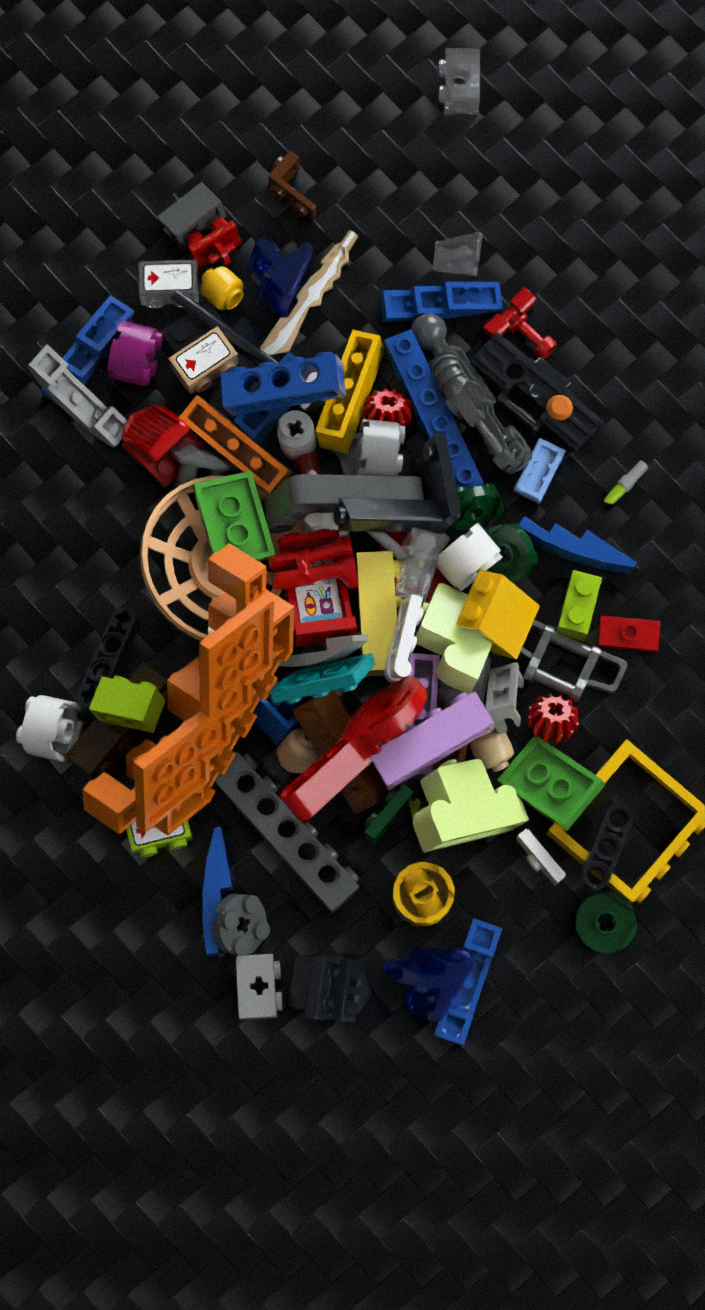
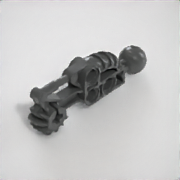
M432 313L417 317L412 323L411 329L420 348L426 351L431 350L435 356L429 362L438 387L445 396L448 408L456 417L466 420L471 427H477L488 446L487 449L490 455L494 456L493 461L500 469L509 474H514L523 469L532 459L531 448L513 426L503 428L494 414L493 404L496 403L495 397L470 363L461 347L448 346L446 343L447 328L445 322L438 315Z

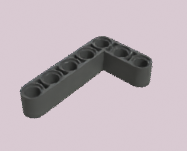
M301 474L287 478L264 500L263 504L269 533L276 534L292 530L309 513H334L335 508L339 507V498L425 499L420 477Z

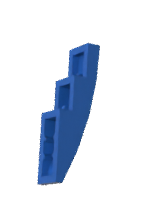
M445 282L442 286H414L411 290H383L380 293L383 322L415 321L417 317L429 313L438 315L441 319L503 310L499 282Z
M111 295L76 335V342L62 358L69 364L66 369L83 385L86 384L110 351L113 339L117 340L121 332L116 331L120 321L129 322L134 314V310ZM42 387L41 394L60 406Z
M525 516L519 523L533 544L570 561L601 570L631 574L637 564L636 561L588 530L579 539L557 523H555L550 532Z
M221 827L214 828L206 860L203 884V930L206 955L208 957L220 955L219 947L213 937L212 923L217 922L219 912L215 911L218 904L222 901L221 892L233 890Z

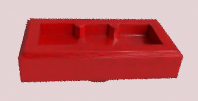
M601 615L597 647L657 653L660 621Z

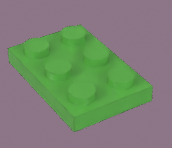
M252 471L193 485L212 554L231 544L259 562L268 560V558L276 555Z
M533 737L497 779L501 786L509 785L513 787L522 801L565 831H568L605 786L601 778L547 742L544 743V740L539 737Z

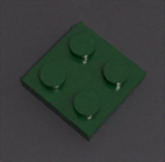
M405 784L400 790L396 787L393 788L384 799L385 803L383 806L385 808L380 814L375 810L366 820L363 828L365 830L364 840L370 845L374 846L408 806L409 800L413 798L414 794Z

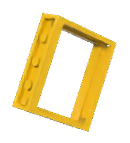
M626 739L596 776L606 783L629 756L696 813L632 889L612 873L610 881L606 886L632 904L635 900L641 903L651 891L647 885L654 877L660 880L670 869L671 866L667 864L674 854L679 858L688 848L690 843L686 839L694 831L696 834H699L704 829L705 805ZM554 823L546 834L581 865H584L588 851L565 833L563 828ZM597 869L588 870L602 882L603 877L600 871Z

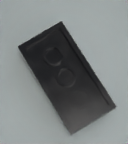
M207 301L201 305L202 308L224 323L211 303ZM188 313L160 332L163 333V338L170 349L176 354L212 330V328L191 313ZM229 341L238 354L239 363L236 366L247 369L255 368L248 355ZM221 376L212 381V385L201 393L209 404L231 422H234L233 420L238 415L231 416L223 408ZM260 382L252 384L249 392H253Z

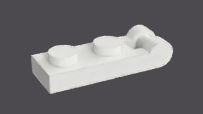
M414 594L403 599L400 604L384 670V676L390 683L400 681L412 671L408 658L416 646L415 628L419 625L423 616V608H420L423 598Z

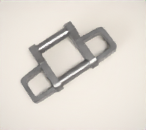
M536 620L533 621L531 627L542 632L543 635L534 654L523 647L520 651V655L530 661L523 676L524 679L528 681L534 679L569 695L570 700L577 703L585 686L611 694L617 690L627 668L626 661L603 652L601 648L594 645L591 648L554 631L555 628L548 624L546 626ZM549 641L587 658L576 685L537 668ZM598 658L618 666L619 672L612 685L589 680V676Z

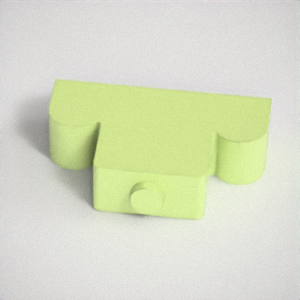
M439 583L430 603L424 601L422 604L423 616L415 635L417 637L416 644L442 655L436 668L437 677L440 681L470 695L480 676L492 642L476 630L456 625L470 590L466 594L444 583Z
M456 759L442 763L439 768L420 780L429 805L414 815L413 826L424 853L510 832L529 821L522 800L516 794V790L513 787L502 785L496 790L493 789L481 759L457 763Z

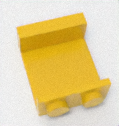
M479 570L456 625L480 632L492 642L490 652L494 655L517 660L540 605L503 574Z

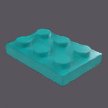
M369 653L290 671L270 691L273 703L285 701L286 704H293L302 700L305 696L312 695L313 698H320L328 695L330 691L340 689L341 692L351 691L358 687V683L368 676L367 673L375 665L373 655Z

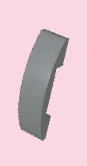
M46 344L27 365L33 376L45 391L80 425L113 448L116 447L122 440V432L127 420L113 406L107 408L66 369L69 364Z
M367 635L326 638L327 651L291 655L287 662L282 660L279 666H315L340 660L362 647L368 641Z

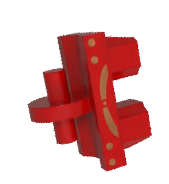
M219 217L211 223L210 229L212 233L203 237L200 232H194L187 236L188 248L193 262L198 269L209 263L213 264L218 260H221L225 266L231 263L228 254L235 251L236 247L242 244L237 231L238 228L233 220L228 223L222 217Z

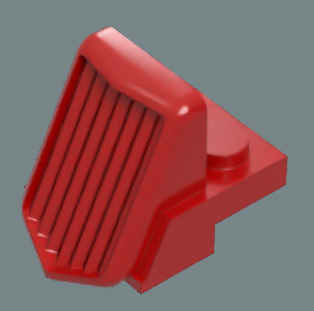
M150 405L131 414L122 432V439L124 441L121 444L122 448L140 467H144L163 488H166L178 476L181 463L169 454L168 450L171 447L193 444L196 448H207L190 430L189 426L179 419L173 411L164 407V405L161 407Z

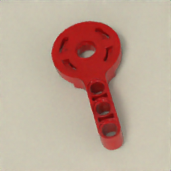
M407 677L383 688L368 699L349 719L342 737L281 793L280 799L299 822L306 821L316 814L372 762L370 757L381 752L382 749L378 744L382 743V745L389 743L406 730L404 726H411L420 713H422L423 706L428 697L427 690L417 678Z

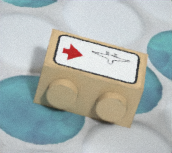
M218 326L169 358L171 369L190 395L196 391L198 393L205 391L212 385V381L220 376V373L230 372V369L237 367L236 365L239 363L237 352Z

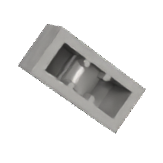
M273 954L236 956L239 1019L277 1018V1011L283 1010L282 992H276L275 980L281 979L280 961H274ZM262 978L263 983L268 984V988L263 989V995H257L256 990L251 989V985L256 984V979Z

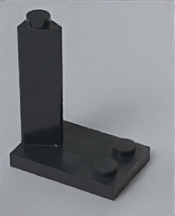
M434 433L410 459V473L415 477L421 478L425 500L339 498V507H336L334 510V522L338 525V530L424 533L425 540H436L461 516L446 434Z

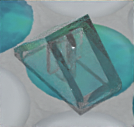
M475 232L436 242L433 270L477 276L483 233Z

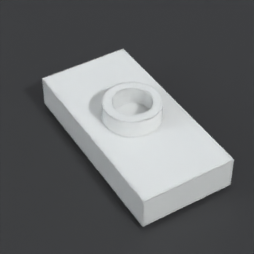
M525 829L520 833L516 840L528 853L526 859L533 869L537 872L541 869L554 886L563 880L565 872L529 829Z

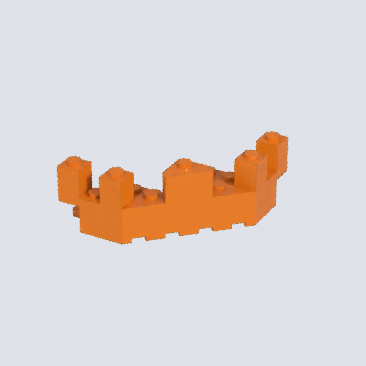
M231 544L215 552L208 559V582L225 592L208 604L209 627L215 630V632L205 636L199 643L200 658H195L180 671L173 673L167 680L168 711L184 722L169 736L163 737L157 745L146 739L139 746L133 747L126 755L127 776L135 781V786L132 790L105 772L95 780L89 781L83 788L84 810L118 834H121L136 822V827L145 833L152 827H156L168 836L211 801L216 792L212 789L219 773L225 775L237 754L232 751L240 736L246 737L257 717L253 711L261 698L266 700L278 679L274 676V673L281 661L287 662L293 652L294 606L266 589L267 566Z

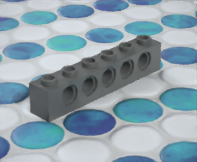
M236 751L235 753L237 754L225 775L219 773L214 784L333 914L359 890L360 886L356 883L359 877L349 866L343 869L336 861L339 855L328 843L323 846L315 838L319 833L308 821L302 823L297 820L284 802L276 795L275 792L278 790L276 785L267 776L262 779L256 773L255 769L258 768L256 763L247 754L242 757ZM248 778L254 781L255 787L251 792L243 793L238 789V784L242 779ZM263 801H271L275 805V810L270 815H262L258 811L259 804ZM284 823H290L295 827L296 831L293 836L284 838L278 833L279 827ZM305 845L312 846L316 851L315 857L308 861L301 859L298 855L299 849ZM324 868H331L336 873V879L331 883H324L319 879V872Z

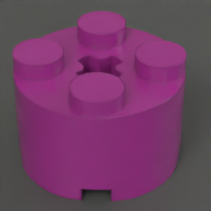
M120 321L116 331L121 332L120 338H117V340L113 339L110 349L108 371L111 373L108 375V378L140 386L148 385L151 377L154 378L157 372L158 361L154 360L156 350L161 348L163 333L158 332L155 328Z

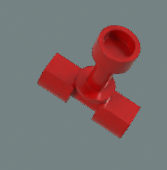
M525 287L510 300V307L502 315L497 313L483 327V332L490 339L496 332L503 336L508 330L512 334L518 330L536 347L533 353L543 360L557 346V343L550 336L543 339L526 323L528 316L525 313L536 303V297Z

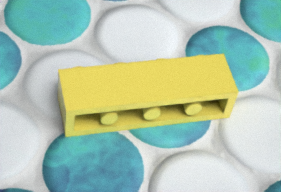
M393 551L362 552L356 554L361 635H367L368 639L362 646V655L372 653L375 665L367 675L383 676L397 620L396 607H400L402 601L401 589H395L394 578H400L399 560H393Z

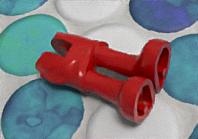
M349 534L341 535L334 542L311 550L305 548L299 551H283L268 558L270 569L274 572H279L272 577V584L275 590L314 585L316 581L335 578L341 579L347 588H359ZM339 559L336 562L310 568L311 563Z

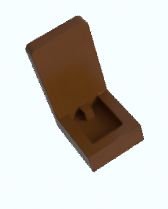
M289 151L284 158L282 156L279 157L273 164L272 172L268 175L269 190L277 199H285L292 205V209L299 216H307L309 219L314 220L316 217V205L287 184L299 170V157Z

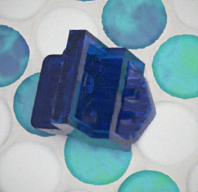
M264 236L254 244L247 266L261 281L257 294L276 315L279 314L282 318L287 317L289 307L303 275L312 262L313 249L308 241L284 259L279 248L273 242L269 243Z
M412 947L410 959H385L383 972L394 976V981L398 983L409 984L406 999V1008L409 1011L431 1022H439L447 1014L472 970L473 961L466 948L440 950L438 948Z

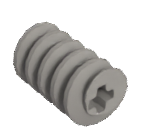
M294 410L283 414L279 419L277 427L281 450L291 460H305L313 454L317 445L314 423L310 416L302 411Z

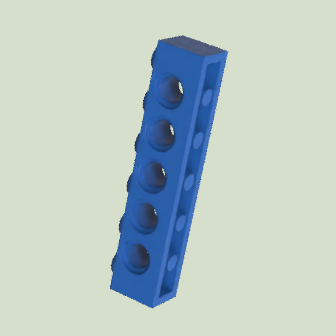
M412 329L385 339L383 347L384 356L401 392L407 394V399L412 401V416L424 442L426 443L434 433H445L456 488L483 486V480Z

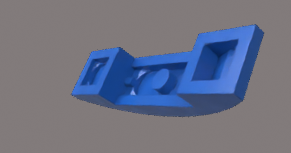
M473 918L434 1036L464 1046L502 931L501 927Z

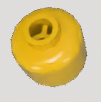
M224 266L215 269L211 268L203 274L200 288L201 295L215 308L230 310L240 303L244 295L243 282Z

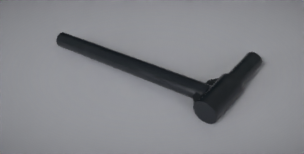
M176 289L170 298L172 301L210 328L214 329L218 326L228 341L259 363H279Z

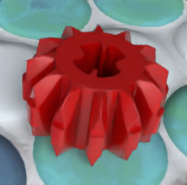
M384 388L383 392L374 390L371 396L366 397L363 418L396 422L407 428L412 421V401L407 399V394H398L397 389L388 391Z
M549 692L545 698L538 696L528 711V728L533 730L534 737L542 736L544 743L549 739L553 740L556 744L561 739L568 741L572 734H574V731L577 730L579 724L578 709L573 707L572 700L564 701L562 694L558 697H553Z

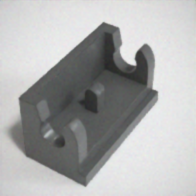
M201 182L157 217L159 222L165 227L163 229L164 232L183 251L189 246L187 236L194 232H200L204 235L210 230V225L214 220L219 217L224 219L226 214L222 202Z

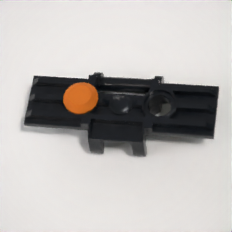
M498 332L470 360L474 367L503 390L495 399V405L505 408L530 430L529 433L533 437L545 426L577 452L604 422L570 393L569 389L572 384L541 357L536 361L532 358L529 359ZM511 366L519 367L523 373L522 377L516 380L509 378L506 374L507 368ZM515 393L519 396L525 394L539 406L538 412L541 415L539 420L537 421L509 396Z

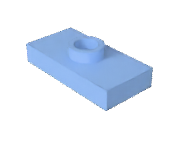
M539 438L532 452V459L525 466L513 491L540 504L566 450Z

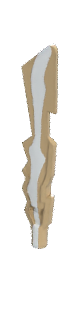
M349 230L343 240L336 244L321 261L323 265L321 269L310 277L296 295L297 305L288 318L284 315L281 316L260 347L261 350L268 355L290 351L309 308L321 306L324 292L333 288L332 283L340 278L341 267L349 262V251L358 238L356 233Z

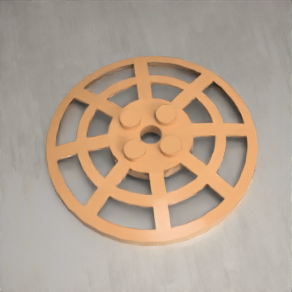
M207 476L193 479L168 493L153 510L141 538V571L147 590L154 603L176 627L200 641L205 636L215 632V630L209 627V623L206 635L181 621L170 611L167 605L179 599L192 613L209 621V612L197 606L186 595L200 589L213 600L225 593L208 582V559L212 556L204 525L201 521L200 511L195 510L188 494L194 492L193 485L196 483L226 476ZM255 483L260 501L264 502L271 494ZM178 501L185 518L175 526L167 543L152 537L153 528L160 516L170 505ZM301 522L288 532L270 533L276 554L279 553V543L277 541H279L280 537L291 532L307 533ZM188 526H191L199 540L192 551L175 546L178 538ZM148 548L164 555L165 573L171 590L161 595L155 589L149 573ZM173 558L189 564L192 578L180 585L174 573ZM266 571V584L273 585L272 577L279 572L272 573ZM272 588L271 593L279 597L282 589L275 590Z

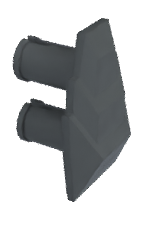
M193 444L175 446L168 450L169 454L181 463L177 481L174 485L175 488L196 479L198 468L201 467L208 469L206 477L225 476V473L229 471H240L226 457L215 455L206 449L196 448Z

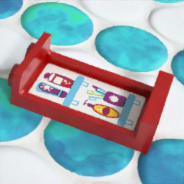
M319 529L314 533H289L280 537L279 553L283 551H299L305 548L311 550L334 542L340 536L339 530ZM339 559L311 563L310 568L336 562ZM341 579L320 580L314 582V585L286 589L287 601L294 606L293 636L295 647L326 643V638L356 635L355 616H352L348 589Z

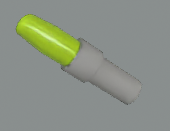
M640 460L626 475L621 477L617 485L604 499V502L614 504L625 492H628L635 485V482L648 470V466Z

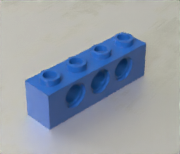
M321 352L316 354L315 357L307 359L292 357L287 359V362L278 364L263 362L258 367L249 369L234 367L230 369V372L220 373L223 408L231 416L346 397L343 362L336 354L331 352ZM317 372V377L314 381L306 382L307 377L311 373ZM288 377L287 384L283 387H278L279 381L282 378ZM260 382L256 391L249 392L252 384Z

